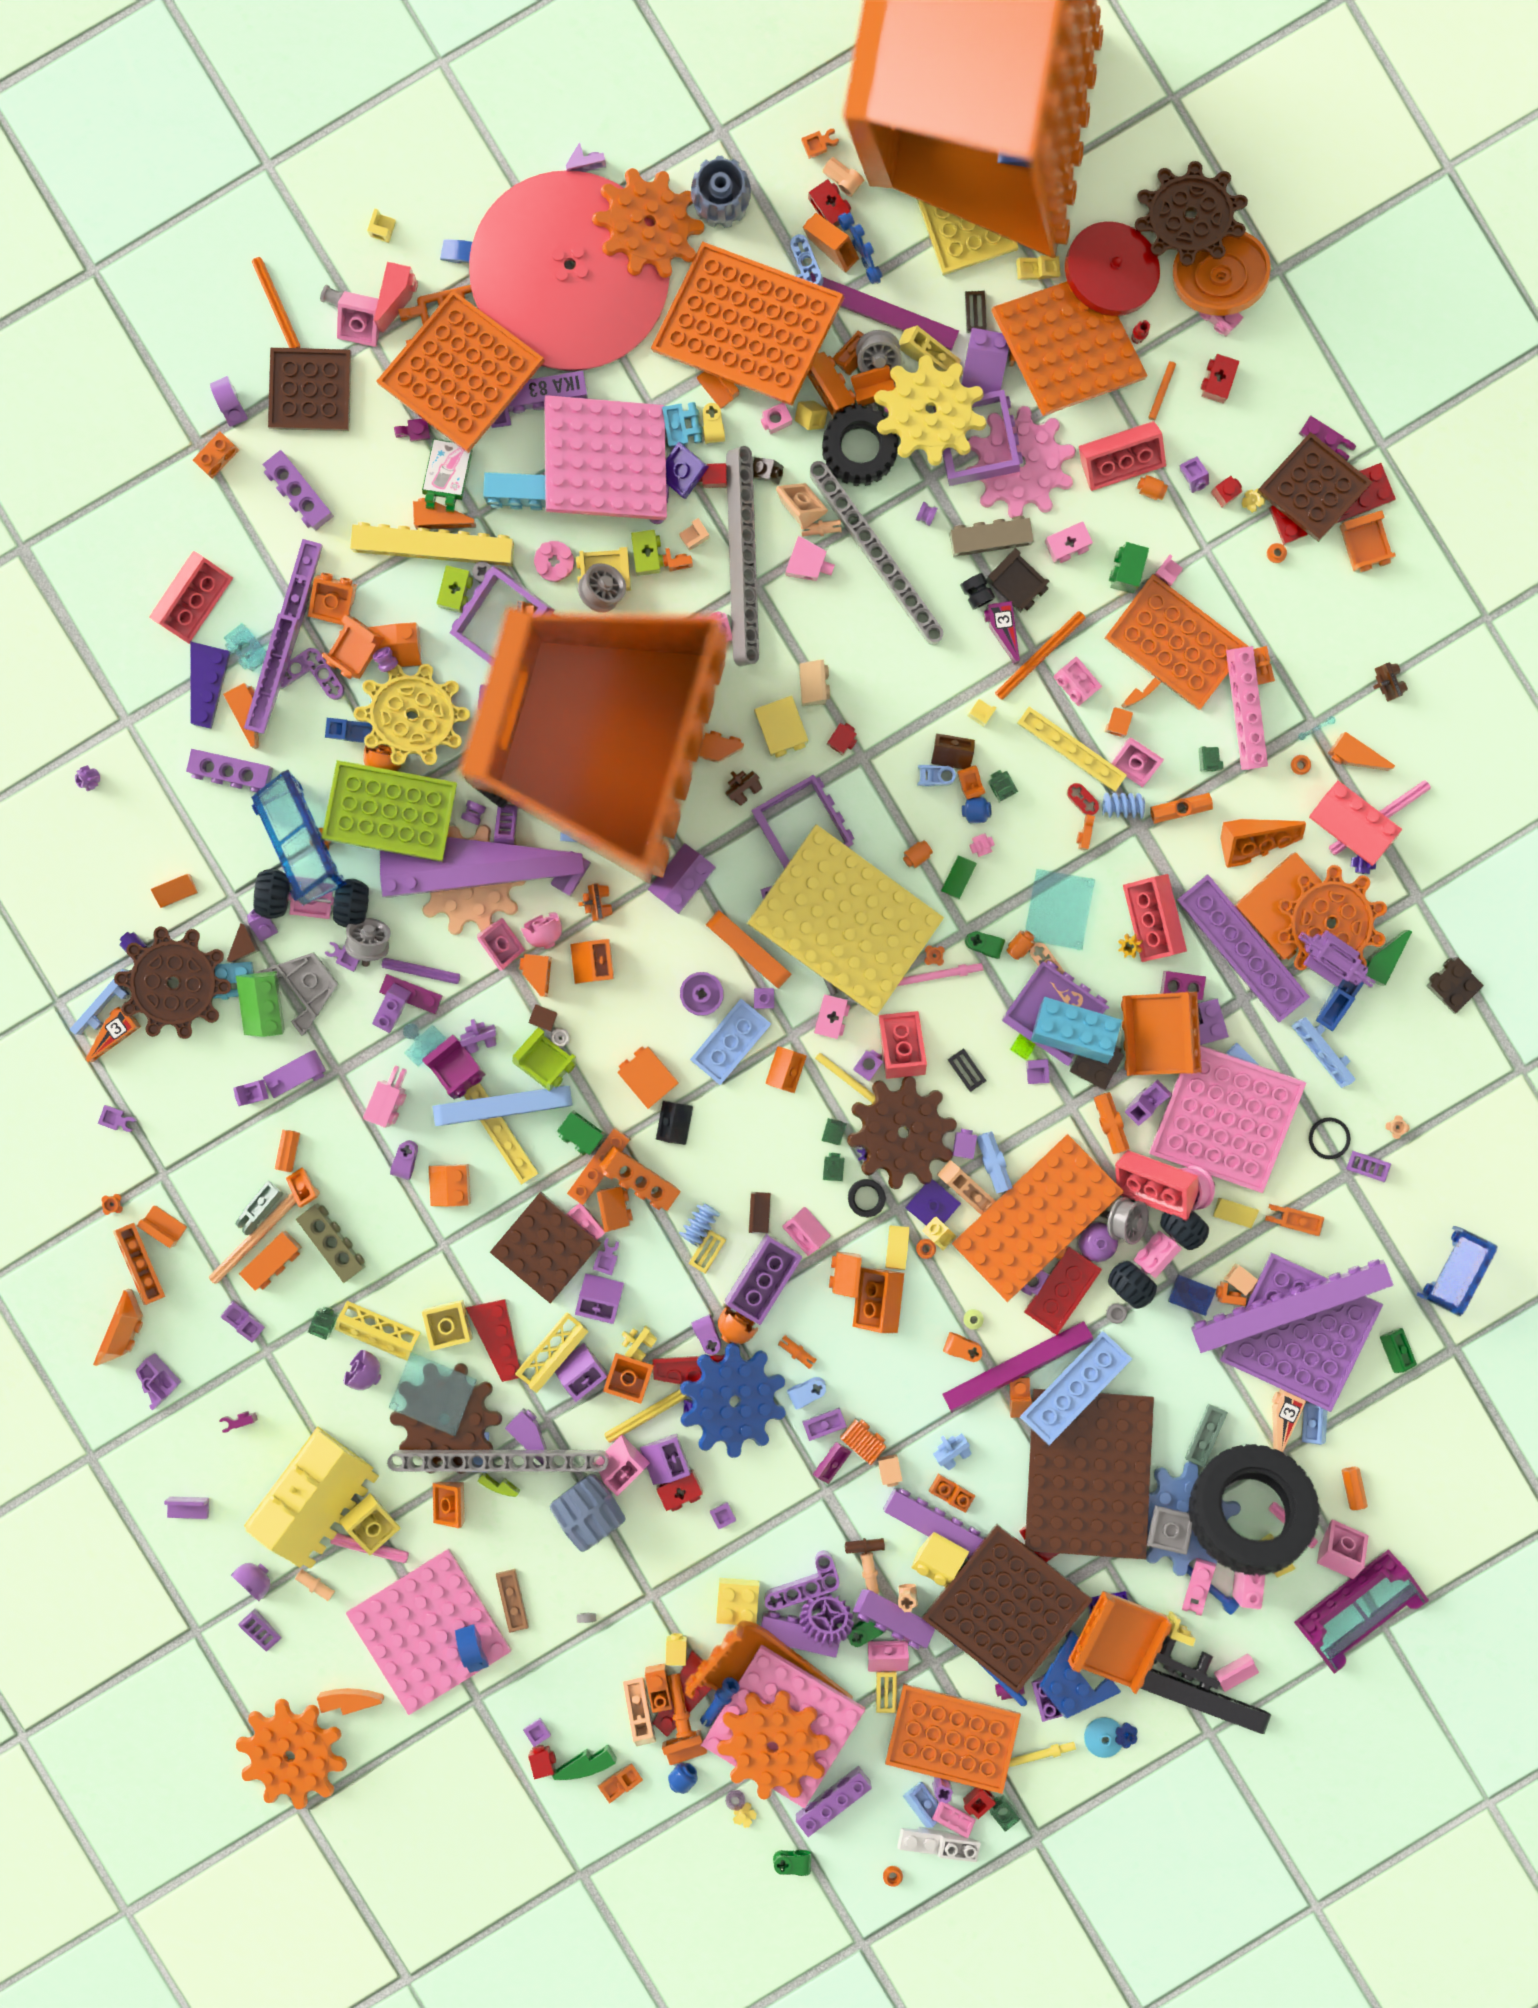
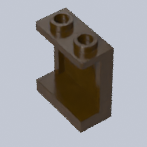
M1015 547L991 572L986 580L1008 602L1012 601V605L1021 613L1024 609L1028 611L1035 604L1033 599L1037 595L1041 597L1049 589L1047 585L1050 581L1048 579L1045 580L1020 556L1021 552Z

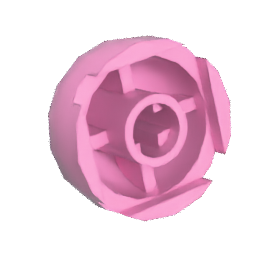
M556 912L548 913L549 917L543 918V915H539L524 924L525 928H521V931L528 943L534 947H544V949L555 946V942L562 934V923Z

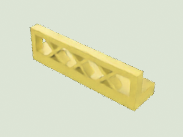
M349 1301L345 1303L335 1325V1330L406 1361L409 1360L413 1347L420 1335V1332ZM349 1308L355 1311L358 1316L351 1318L346 1316L345 1313ZM372 1318L376 1324L369 1326L365 1323L364 1319ZM390 1326L393 1328L394 1333L388 1334L384 1332L382 1327ZM408 1334L413 1336L411 1343L402 1340L401 1335Z
M566 1312L517 1370L516 1376L526 1382L531 1390L538 1393L589 1332L585 1325ZM568 1319L576 1324L571 1331L563 1332V1325ZM561 1336V1343L558 1346L550 1347V1340L553 1337ZM548 1351V1358L543 1362H537L538 1354ZM535 1367V1374L530 1379L522 1374L527 1368Z

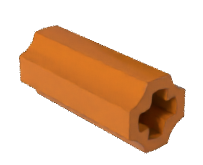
M282 1130L275 1164L276 1170L293 1171L300 1132Z
M1352 1466L1342 1469L1349 1508L1351 1510L1367 1508L1368 1504L1360 1468Z

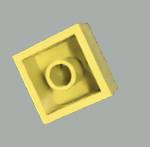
M464 1299L426 1308L422 1311L431 1351L470 1342L473 1339Z
M719 1578L716 1623L737 1625L740 1621L757 1623L759 1581Z

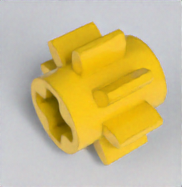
M1126 933L1124 935L1125 940L1120 939L1118 941L1119 944H1122L1118 951L1124 953V958L1128 955H1132L1135 958V951L1142 952L1143 950L1139 947L1143 940H1138L1136 933L1130 937ZM1128 943H1129L1130 945L1133 944V945H1134L1133 949H1132L1131 947H1127V944H1128Z

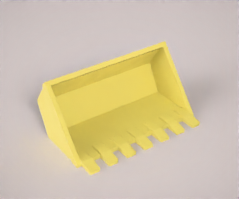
M317 1426L245 1523L246 1532L270 1551L287 1559L297 1567L301 1568L304 1565L311 1569L316 1561L310 1558L309 1555L313 1550L319 1554L325 1551L326 1546L320 1543L323 1536L330 1540L334 1539L337 1532L330 1528L332 1524L336 1522L342 1525L339 1520L344 1515L340 1513L345 1507L352 1510L357 1505L355 1501L351 1500L354 1494L357 1493L364 1497L368 1492V1489L362 1486V1483L365 1479L375 1483L379 1475L372 1471L374 1467Z

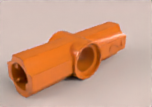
M1205 793L1150 807V814L1153 823L1156 824L1213 810V802L1210 794ZM1179 803L1185 805V813H1180L1177 810Z
M1107 1092L1093 1097L1100 1116L1101 1128L1107 1136L1112 1153L1116 1154L1130 1149L1123 1130L1122 1118L1116 1110L1111 1093Z

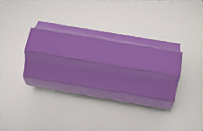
M934 1777L932 1785L938 1802H944L945 1804L950 1802L953 1794L951 1782Z

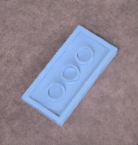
M740 999L690 1060L721 1085L770 1027L771 1023L743 999Z

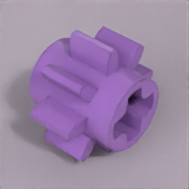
M86 765L76 771L77 774H75L74 778L79 788H85L88 792L98 786L100 774L97 769H90L89 765Z

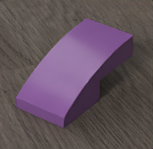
M234 1300L220 1315V1318L233 1326L236 1332L251 1343L254 1342L265 1328L259 1320Z

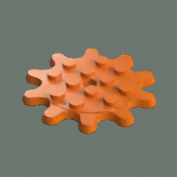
M630 168L625 172L627 183L625 188L619 189L609 183L602 186L601 194L607 199L610 206L607 211L595 212L592 216V222L598 227L608 229L610 232V239L602 246L604 254L613 256L619 252L624 253L629 259L627 270L631 275H639L644 265L651 264L656 267L661 277L668 278L672 274L671 260L673 258L679 257L686 262H693L696 252L688 244L687 240L690 235L702 234L705 228L704 223L701 220L691 218L687 214V208L693 204L691 191H684L680 194L672 192L668 186L670 177L666 171L658 172L654 181L646 182L641 178L637 169ZM650 218L654 220V226H647L644 219Z
M1331 865L1327 869L1326 879L1321 883L1315 882L1308 874L1300 875L1297 883L1301 888V896L1297 900L1282 899L1278 905L1279 910L1290 917L1291 923L1288 928L1279 931L1277 940L1283 945L1294 943L1298 946L1299 953L1294 960L1295 968L1298 970H1305L1307 968L1303 965L1309 956V953L1305 950L1306 943L1298 939L1303 931L1312 938L1316 934L1322 936L1325 931H1329L1358 951L1360 954L1357 958L1366 967L1367 962L1363 957L1364 948L1369 945L1381 947L1386 940L1383 933L1375 930L1373 923L1377 917L1386 913L1387 906L1382 901L1369 902L1366 899L1365 893L1370 886V879L1367 876L1361 875L1353 883L1348 884L1343 881L1342 869L1338 865ZM1329 917H1333L1336 920L1333 928L1327 927Z
M778 1691L774 1702L771 1704L762 1703L758 1694L749 1692L745 1696V1703L747 1705V1712L745 1714L736 1715L728 1711L724 1713L722 1720L732 1730L733 1736L728 1740L720 1741L717 1745V1751L720 1755L733 1757L737 1762L736 1767L730 1772L732 1782L740 1783L745 1779L754 1780L758 1785L757 1794L760 1799H768L772 1794L773 1788L776 1786L785 1788L790 1797L797 1798L802 1794V1786L800 1784L802 1776L807 1775L814 1779H820L824 1776L825 1769L815 1760V1753L819 1750L828 1749L831 1745V1740L827 1735H818L811 1730V1724L818 1715L817 1710L809 1706L802 1711H794L790 1707V1694L787 1691ZM769 1742H775L778 1745V1749L773 1751L767 1745Z
M278 1699L275 1703V1715L273 1717L267 1718L259 1711L250 1713L248 1721L253 1727L255 1734L252 1737L238 1738L236 1749L247 1754L251 1759V1764L244 1767L241 1772L242 1779L244 1781H252L254 1779L262 1781L266 1788L263 1793V1799L266 1803H273L280 1794H286L291 1798L293 1806L300 1810L308 1804L307 1794L309 1791H316L322 1797H330L334 1793V1786L328 1780V1773L330 1771L340 1772L347 1767L346 1759L335 1755L331 1749L332 1744L341 1738L342 1733L337 1727H330L328 1729L319 1727L317 1718L320 1712L317 1706L309 1705L302 1714H294L287 1700ZM286 1752H293L295 1759L288 1760Z

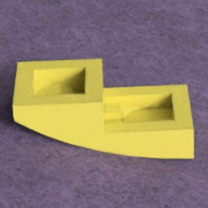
M1042 255L1038 258L1019 257L1016 260L1018 280L1048 279L1061 276L1059 256H1056V258Z
M889 1226L885 1268L905 1270L909 1227Z

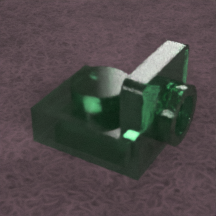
M829 1152V1156H824L823 1180L843 1181L845 1158L841 1157V1153Z

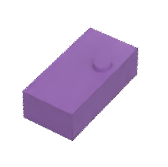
M766 1233L724 1302L730 1308L761 1325L803 1258L802 1255Z

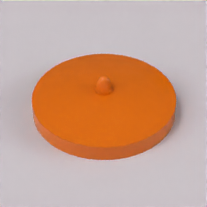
M1247 232L1240 238L1224 237L1222 245L1225 248V255L1221 259L1216 260L1208 252L1201 251L1196 253L1194 263L1188 267L1181 264L1180 253L1178 252L1173 263V284L1180 299L1190 308L1200 313L1214 316L1239 313L1254 305L1266 291L1271 271L1268 252L1257 238Z

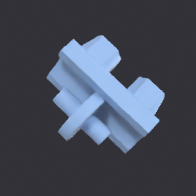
M962 1433L956 1438L952 1436L946 1439L944 1435L940 1437L943 1443L937 1447L939 1450L933 1453L938 1464L941 1467L944 1466L947 1470L955 1467L956 1462L953 1458L960 1454L962 1459H966L972 1454L969 1448L970 1445Z

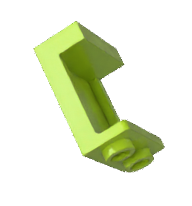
M538 1027L514 1053L512 1063L550 1092L553 1087L557 1088L562 1083V1077L566 1072L569 1074L575 1068L576 1056L573 1054L570 1056L546 1038L544 1031Z

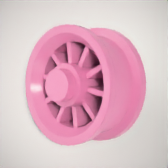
M1196 1165L1180 1168L1198 1176L1199 1192L1192 1210L1195 1211L1196 1209L1200 1210L1208 1207L1215 1195V1182L1209 1172L1203 1167Z

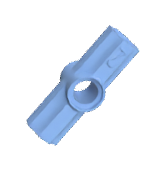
M993 1131L977 1136V1142L983 1155L982 1161L987 1174L990 1175L996 1194L1011 1189L1012 1184L1006 1171V1162L1001 1150L999 1151Z

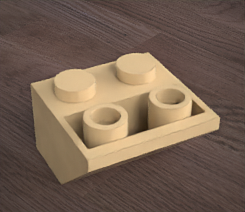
M824 659L799 664L802 706L826 705L827 699H830V685H826V680L829 677L828 664L824 665Z

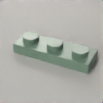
M1208 1403L1185 1456L1186 1460L1205 1467L1228 1414L1227 1411Z

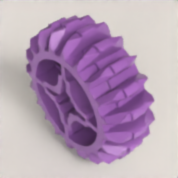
M831 1593L828 1594V1597L824 1594L820 1597L809 1598L806 1604L802 1606V1612L799 1615L801 1619L800 1626H803L802 1631L803 1633H808L807 1639L814 1638V1644L819 1641L822 1647L825 1643H828L829 1647H831L833 1643L839 1645L841 1640L845 1641L847 1635H850L854 1624L852 1621L853 1613H849L851 1608L850 1606H845L846 1600L840 1602L839 1595L833 1598ZM817 1609H821L820 1613H816L815 1616H811L812 1612H814ZM842 1624L839 1629L832 1631L833 1626Z

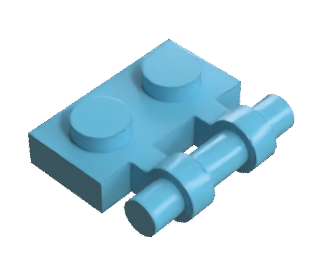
M696 402L688 403L689 410L683 411L682 403L662 407L669 448L675 447L678 442L689 445V436L694 437L695 444L702 442L701 435L703 431L699 425L698 417H700V414L696 408ZM689 418L692 428L686 429L684 419Z
M253 962L218 964L214 969V973L219 979L228 980L230 983H237L236 975L253 974ZM231 989L227 994H217L213 998L228 1000L229 997H239L238 989Z

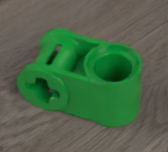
M979 931L969 933L966 936L965 945L969 949L995 959H1000L1005 939ZM977 936L979 943L973 945L971 938Z
M861 1620L853 1625L850 1635H847V1639L852 1646L861 1647L872 1639L881 1636L884 1632L874 1627L875 1623L871 1621L866 1623ZM856 1632L860 1637L858 1640H856L853 1635Z
M779 1850L773 1855L774 1870L780 1875H810L811 1852L808 1850Z

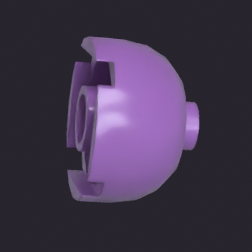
M1092 1222L1078 1236L1079 1250L1082 1255L1091 1261H1106L1117 1251L1118 1240H1114L1109 1236L1107 1224Z
M360 1350L349 1365L352 1367L350 1372H345L343 1384L357 1391L369 1389L373 1384L377 1385L381 1379L380 1362L377 1357L366 1350Z
M244 1563L231 1574L259 1602L269 1591L270 1578L267 1575L269 1570L261 1563L258 1566L254 1563Z

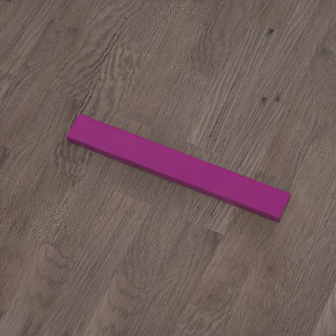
M811 272V281L814 283L816 282V277ZM823 277V287L844 295L845 298L840 306L841 308L902 332L917 325L945 348L952 351L959 330Z
M1083 1321L942 1395L951 1413L1093 1341L1094 1338Z

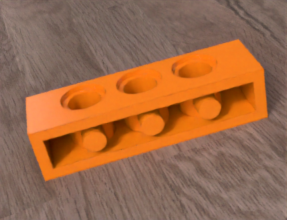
M615 1127L567 1194L584 1205L605 1176L603 1174L604 1170L599 1165L612 1146H615L623 1151L631 1138Z
M612 1146L599 1165L604 1170L603 1174L611 1180L615 1177L619 1180V1185L627 1190L632 1188L635 1190L634 1194L642 1200L645 1198L651 1201L650 1204L658 1210L663 1208L668 1211L681 1192L675 1185L615 1146ZM627 1166V1170L620 1174V1169ZM638 1177H643L640 1183L635 1184ZM658 1187V1191L651 1194L652 1189Z
M131 1223L112 1231L143 1305L165 1297L135 1224Z

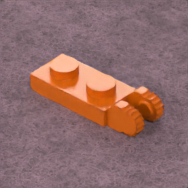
M1269 1204L1268 1208L1273 1211H1281L1283 1214L1281 1220L1273 1216H1266L1265 1220L1280 1224V1226L1320 1236L1325 1217L1286 1206L1280 1207Z

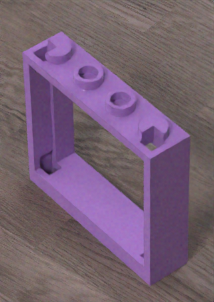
M1004 389L985 393L980 401L972 405V408L1000 402L1012 460L955 472L951 449L946 448L942 455L949 486L1020 472V464L1023 463L1022 453L1017 452L1016 446L1019 445L1017 433L1013 434L1012 427H1015L1013 414L1009 415L1008 408H1011L1010 397L1005 396Z
M494 566L485 573V579L481 585L476 587L472 599L464 605L462 614L453 622L452 629L449 632L490 665L493 657L463 635V632L498 579H501L537 606L538 609L534 614H553L555 611L554 608L502 569Z
M814 774L751 810L783 868L787 866L790 860L762 812L809 785H812L845 842L843 844L848 848L854 844L852 840L855 838L850 829L846 830L842 824L845 822L840 812H835L832 807L835 805L830 794L826 795L823 788L825 786L820 777L816 778Z

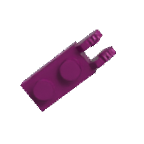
M1311 415L1298 433L1304 438L1310 432L1313 433L1346 461H1348L1350 456L1343 450L1337 449L1339 444L1351 451H1354L1356 448L1353 442L1344 438V436Z

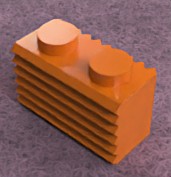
M855 1418L840 1435V1439L867 1463L872 1465L886 1448L885 1438L878 1432L874 1435L869 1430L870 1425L863 1419L858 1421Z

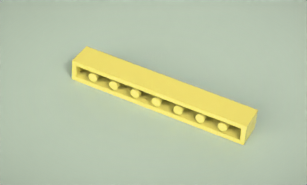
M358 522V525L352 524L350 549L356 553L467 563L484 561L489 565L512 567L514 541L508 535H498L497 538L490 537V534L478 533V536L470 535L466 531H458V534H453L449 530L439 529L438 532H430V529L422 527L418 528V530H410L408 526H398L397 529L390 528V525L378 524V527L370 526V523Z

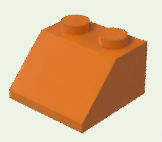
M524 954V958L520 959L519 969L523 970V976L540 996L548 997L552 957Z
M469 1164L429 1166L431 1206L449 1207L468 1206L471 1204Z
M622 1186L599 1190L597 1196L604 1232L630 1226V1221H633L631 1209H627L626 1201H629L628 1190L623 1189Z
M836 1251V1256H832L831 1268H834V1276H830L829 1288H832V1293L853 1298L858 1297L862 1262L860 1254Z
M615 1353L603 1392L641 1404L654 1365Z

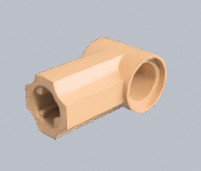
M834 157L829 159L822 170L849 197H852L864 182V178L854 169H848Z
M899 1585L898 1606L904 1612H911L914 1607L918 1606L916 1585Z

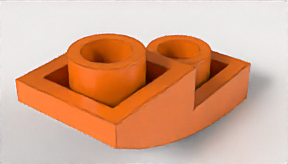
M939 1473L928 1490L931 1494L943 1499L964 1513L967 1512L975 1498L973 1493Z

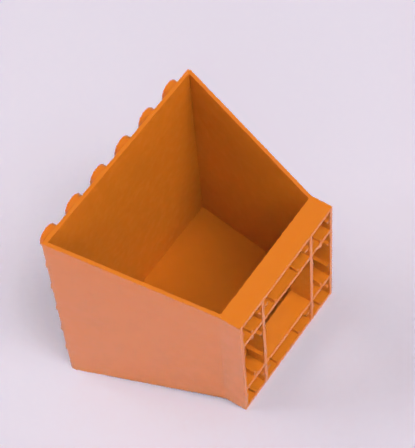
M863 0L842 117L869 186L893 188L1051 258H1056L1058 244L1067 245L1069 240L1070 219H1066L1067 205L1074 206L1077 181L1073 180L1074 166L1081 167L1084 143L1080 141L1081 128L1088 127L1090 118V103L1086 102L1087 89H1094L1097 64H1093L1094 50L1100 51L1103 42L1104 26L1100 25L1101 6H1097V0ZM999 152L1027 158L1030 161L1031 168L997 163Z
M507 606L459 773L473 788L502 797L641 880L651 883L653 875L663 878L670 856L669 842L664 841L663 838L675 839L681 818L680 801H686L692 780V764L698 760L703 742L704 723L708 724L714 705L716 685L720 684L726 663L729 632L720 629L721 617L711 615L533 614Z

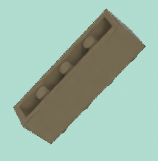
M1024 516L1013 517L1011 521L997 519L992 524L977 522L972 527L958 525L954 526V529L949 533L953 557L1029 546L1034 542L1030 518H1025Z

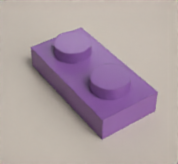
M840 1407L802 1421L809 1441L847 1427Z

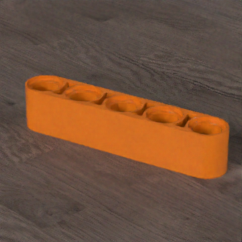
M720 910L705 924L778 989L792 975Z

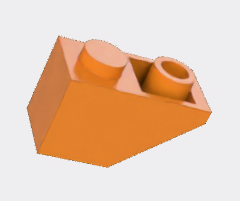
M710 731V734L705 732L699 758L720 763L744 748V743L737 737L730 736L729 739L721 737L722 734L716 731Z
M665 1663L645 1668V1678L652 1713L672 1709Z

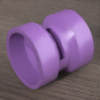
M467 800L466 811L462 813L460 818L479 826L481 822L480 816L485 812L486 807Z

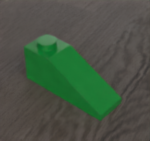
M1402 931L1369 956L1368 959H1365L1367 962L1366 967L1368 968L1366 975L1375 980L1376 984L1380 986L1387 984L1412 931Z

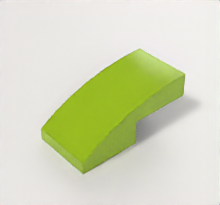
M483 1473L477 1480L486 1488L502 1495L516 1497L520 1492V1489L506 1478L501 1483H498L490 1475Z

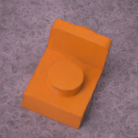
M665 548L666 554L663 555L664 566H669L670 572L693 567L691 555L679 554L674 559H671L670 549Z
M1220 1281V1286L1217 1285L1216 1297H1218L1219 1302L1246 1306V1297L1241 1296V1292L1229 1291V1294H1227L1228 1283Z

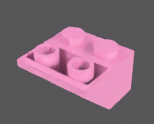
M622 1434L605 1451L609 1455V1462L606 1469L599 1471L603 1483L618 1496L650 1462ZM600 1456L595 1463L603 1465L605 1460Z

